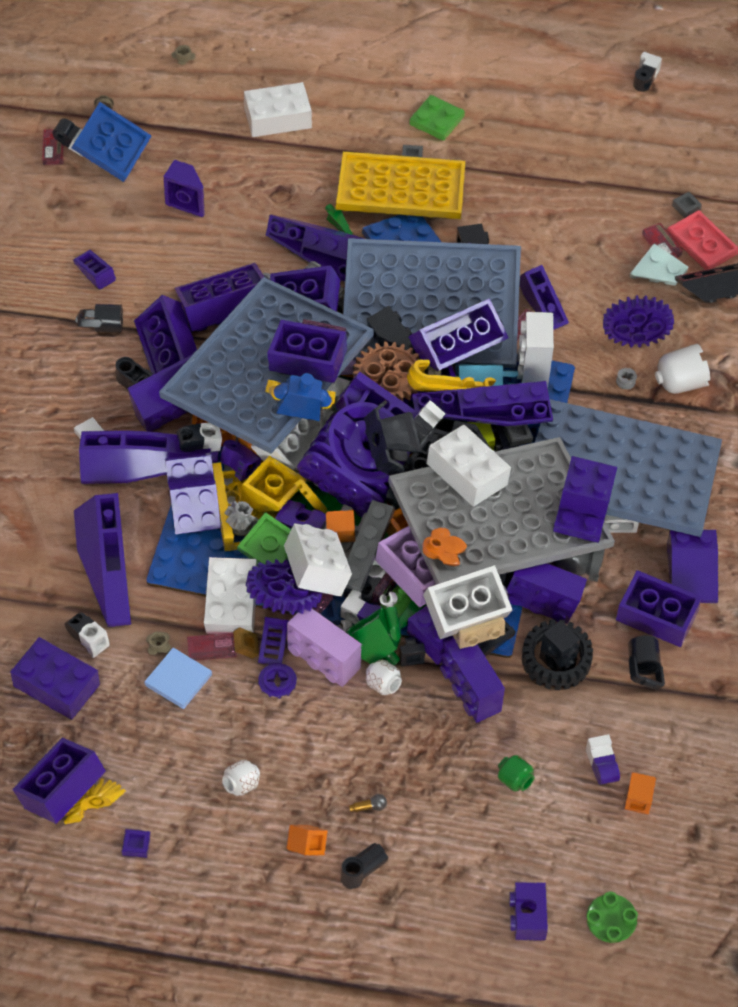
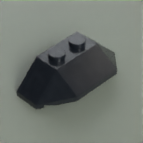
M738 263L677 275L675 280L706 303L716 302L720 298H735L738 295Z

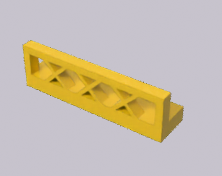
M221 462L212 463L217 488L224 551L237 550L240 542L234 543L235 534H233L232 527L226 523L229 516L224 514L228 506H231L227 501L230 495H233L239 499L238 502H241L242 484L235 477L236 471H222ZM235 478L236 483L230 488L225 485L224 479Z

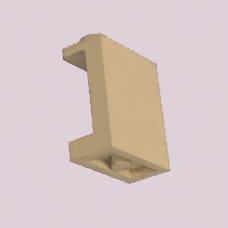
M499 617L460 630L453 637L460 649L468 646L472 647L490 639H497L505 635V620L503 617Z

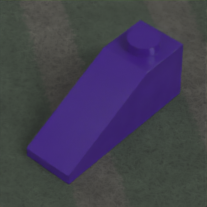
M543 265L521 274L519 286L535 312L553 313V330L568 324L569 321Z

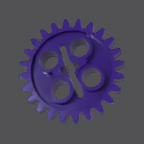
M636 295L633 300L627 297L625 302L619 299V305L612 303V309L607 308L606 314H603L604 333L608 334V339L614 338V343L621 341V346L629 343L630 347L637 344L641 348L644 343L647 346H650V342L657 344L658 338L664 340L665 335H670V330H673L674 315L672 309H669L668 304L663 305V300L656 302V297L648 300L647 295L643 299H639V296Z
M275 559V563L266 560L265 565L259 562L258 567L252 566V571H248L245 585L247 587L246 592L250 593L251 599L256 598V604L263 603L264 609L272 607V612L278 609L282 614H285V611H289L292 615H294L295 611L303 614L304 609L310 612L312 607L316 608L317 604L321 602V592L297 587L291 566L287 560H284L283 563H280L277 559Z

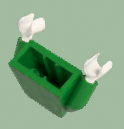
M389 592V602H387L386 595L380 596L381 604L386 606L385 610L382 607L353 626L349 620H341L343 627L336 625L361 643V660H365L369 664L383 659L394 666L400 660V657L395 652L400 642L401 628L397 608L393 606L398 599L394 592Z

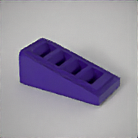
M88 250L73 259L74 264L99 290L116 280L113 268L92 250Z
M265 617L258 663L270 665L283 662L287 639V623L289 620ZM269 628L282 630V633L269 632ZM268 637L281 638V642H279V641L267 640V638H268ZM266 645L278 646L280 649H267ZM265 653L278 655V659L265 658L264 655Z

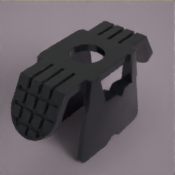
M385 400L364 417L367 429L365 432L371 456L375 460L377 470L388 475L404 473L405 470L404 466L396 461L405 462L408 459L407 452L419 453L422 449L411 412L380 419L378 410L387 404Z

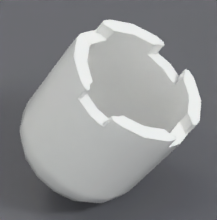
M690 345L663 355L658 362V371L655 372L657 383L662 384L665 390L673 394L709 386L710 371L707 361H702L699 354L703 352L700 345Z

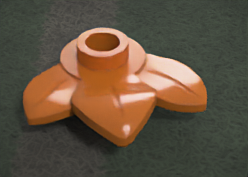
M437 528L431 532L430 537L425 538L422 550L425 556L430 559L439 558L446 565L459 566L460 560L457 555L464 552L467 545L461 538L451 536L449 529Z

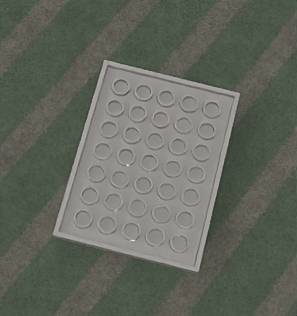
M560 437L496 451L495 453L511 467L508 485L474 507L431 467L389 476L388 482L436 585L494 565L500 575L614 546L615 541L605 522L599 543L553 532L571 457ZM447 528L451 536H457L466 543V550L457 555L460 560L459 566L446 565L439 558L430 559L425 556L422 544L425 538L430 537L434 529Z

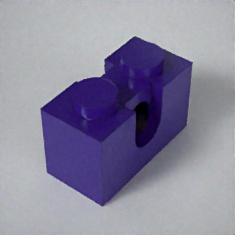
M288 500L275 517L276 520L289 529H292L294 523L300 525L307 524L318 529H324L326 526V515L322 511H309L298 501Z
M515 882L514 892H509V907H514L515 915H510V931H515V940H546L548 932L546 883ZM521 910H530L532 913H523Z

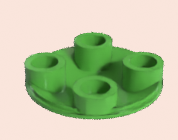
M606 892L604 895L597 897L588 907L586 914L587 925L592 934L604 942L618 943L626 940L633 934L637 925L638 914L634 906L626 898L614 892Z

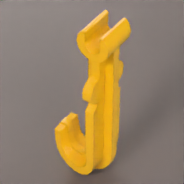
M429 360L415 361L407 374V381L410 386L415 390L423 392L493 386L496 382L491 377L486 378L484 382L474 381L472 377L461 380L460 377L427 375L422 372L428 368Z

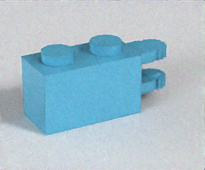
M456 364L455 376L460 377L461 380L472 377L474 381L484 382L486 378L491 377L496 380L493 386L508 385L503 384V376H518V371H503V365Z

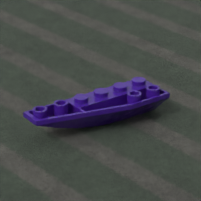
M272 214L269 215L266 236L309 263L314 261L321 267L331 265L342 281L346 279L348 238L365 239L330 228Z
M546 381L412 394L415 411L419 413L429 401H432L445 413L442 419L502 426L553 422Z
M81 431L79 447L81 484L130 483L167 475L166 458L211 453L212 463H218L219 451L211 452V449L208 448L183 452L180 450L176 434L147 431Z
M118 493L95 495L74 510L77 552L107 627L131 625Z

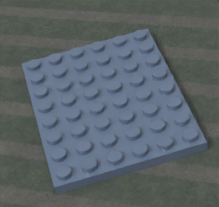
M348 238L343 315L367 326L368 317L390 306L393 312L397 311L399 313L404 328L408 327L412 334L422 328L490 298L509 338L452 365L500 364L503 365V368H516L521 246ZM373 336L353 360H356V357H361V351L367 353L368 346L375 349L377 341Z
M263 277L159 391L160 398L272 454L302 419L276 414L278 400L273 399L268 392H265L268 380L283 383L288 380L289 376H292L269 371L267 352L280 320L345 331L347 352L338 376L372 338L374 331L358 321ZM322 381V389L327 390L332 383Z
M550 399L553 422L540 424L535 443L560 437L570 457L575 456L617 467L606 515L701 537L722 439Z

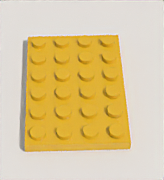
M343 152L336 210L461 219L466 161Z

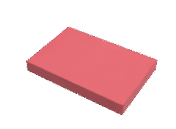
M700 210L667 228V234L705 270L715 268L738 254V246Z

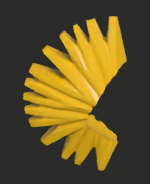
M100 779L97 786L94 784L65 814L68 817L64 820V824L82 821L84 811L87 809L110 806L126 790L121 789V785L112 782V780H108L104 784V779Z

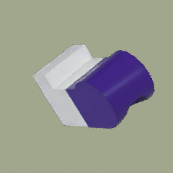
M352 590L341 605V617L356 624L382 607L371 605L361 600V593Z
M609 734L589 738L586 746V753L599 785L620 781L619 767L615 761L616 758L611 747L612 741Z

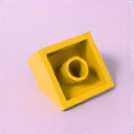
M268 456L242 484L241 501L248 503L258 512L279 511L299 490L294 483L300 478L305 482L306 479L276 459Z

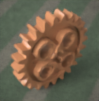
M385 341L384 346L381 347L376 343L375 349L368 346L367 353L361 351V357H356V364L353 365V378L361 372L401 401H403V398L410 401L411 394L418 393V390L410 386L407 381V374L411 365L419 360V354L412 355L413 348L404 350L405 344L396 347V342H393L392 346H388V343Z

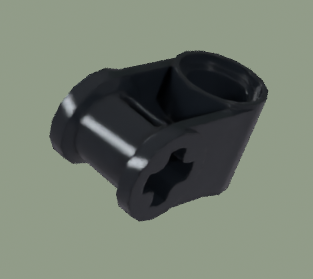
M121 357L116 361V380L125 388H129L153 375L132 358Z

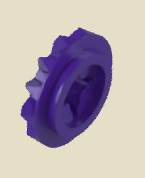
M273 663L266 666L260 672L258 678L261 691L268 694L269 698L274 696L280 699L282 696H289L297 683L294 670L282 663ZM276 675L282 681L279 687L274 682Z

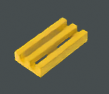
M300 478L294 483L316 510H320L323 513L327 511L326 506L303 479Z

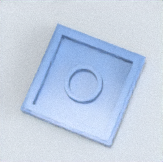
M172 648L145 680V686L185 709L212 676V671L177 649Z

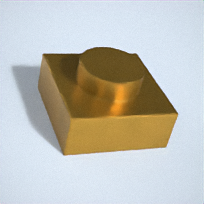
M243 628L233 631L235 652L252 659L259 655L257 634Z

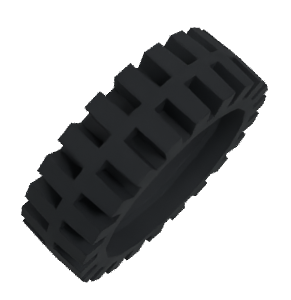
M555 619L550 620L548 625L546 621L541 622L540 627L538 625L534 626L524 640L522 665L526 674L529 673V678L532 681L536 679V684L540 686L545 683V688L550 689L551 685L555 686V690H560L561 686H564L565 690L570 689L571 684L574 687L577 686L579 681L582 682L590 671L593 659L591 640H588L586 632L582 633V628L579 626L574 628V623L569 622L566 626L580 639L578 649L580 652L579 664L568 671L555 672L546 669L537 662L534 650L536 645L542 641L543 633L556 623Z

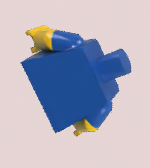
M305 373L301 377L289 376L288 380L283 383L268 380L265 392H268L273 399L278 400L276 414L320 421L321 407L329 409L332 404H335L336 392L322 389V381L314 379L309 373Z

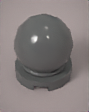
M605 549L553 561L555 567L578 576L586 573L589 575L588 580L598 582L599 570L602 566Z

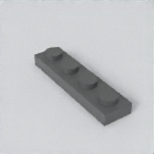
M372 500L347 560L352 575L346 588L362 592L376 558L378 543L384 539L395 512L394 506Z

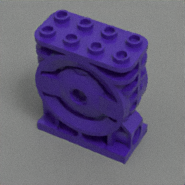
M359 372L342 390L335 404L337 413L333 414L325 422L316 438L311 442L302 460L298 463L297 469L303 478L309 479L318 485L319 489L331 494L339 503L352 507V510L362 518L364 513L368 512L372 500L385 504V498L390 486L388 482L390 475L381 471L371 472L377 470L375 460L371 456L365 432L367 429L364 417L385 400L387 404L378 410L380 419L411 412L413 418H415L418 412ZM396 461V462L400 463L401 465H404V463H405V462H401V461Z

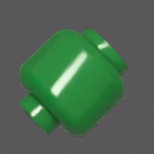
M513 755L509 758L505 757L498 765V778L511 791H525L534 781L535 776L533 775L534 769L532 765L519 755Z

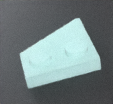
M654 243L632 270L630 277L636 279V277L649 279L650 282H663L676 286L678 282L675 280V276L685 274L689 267Z

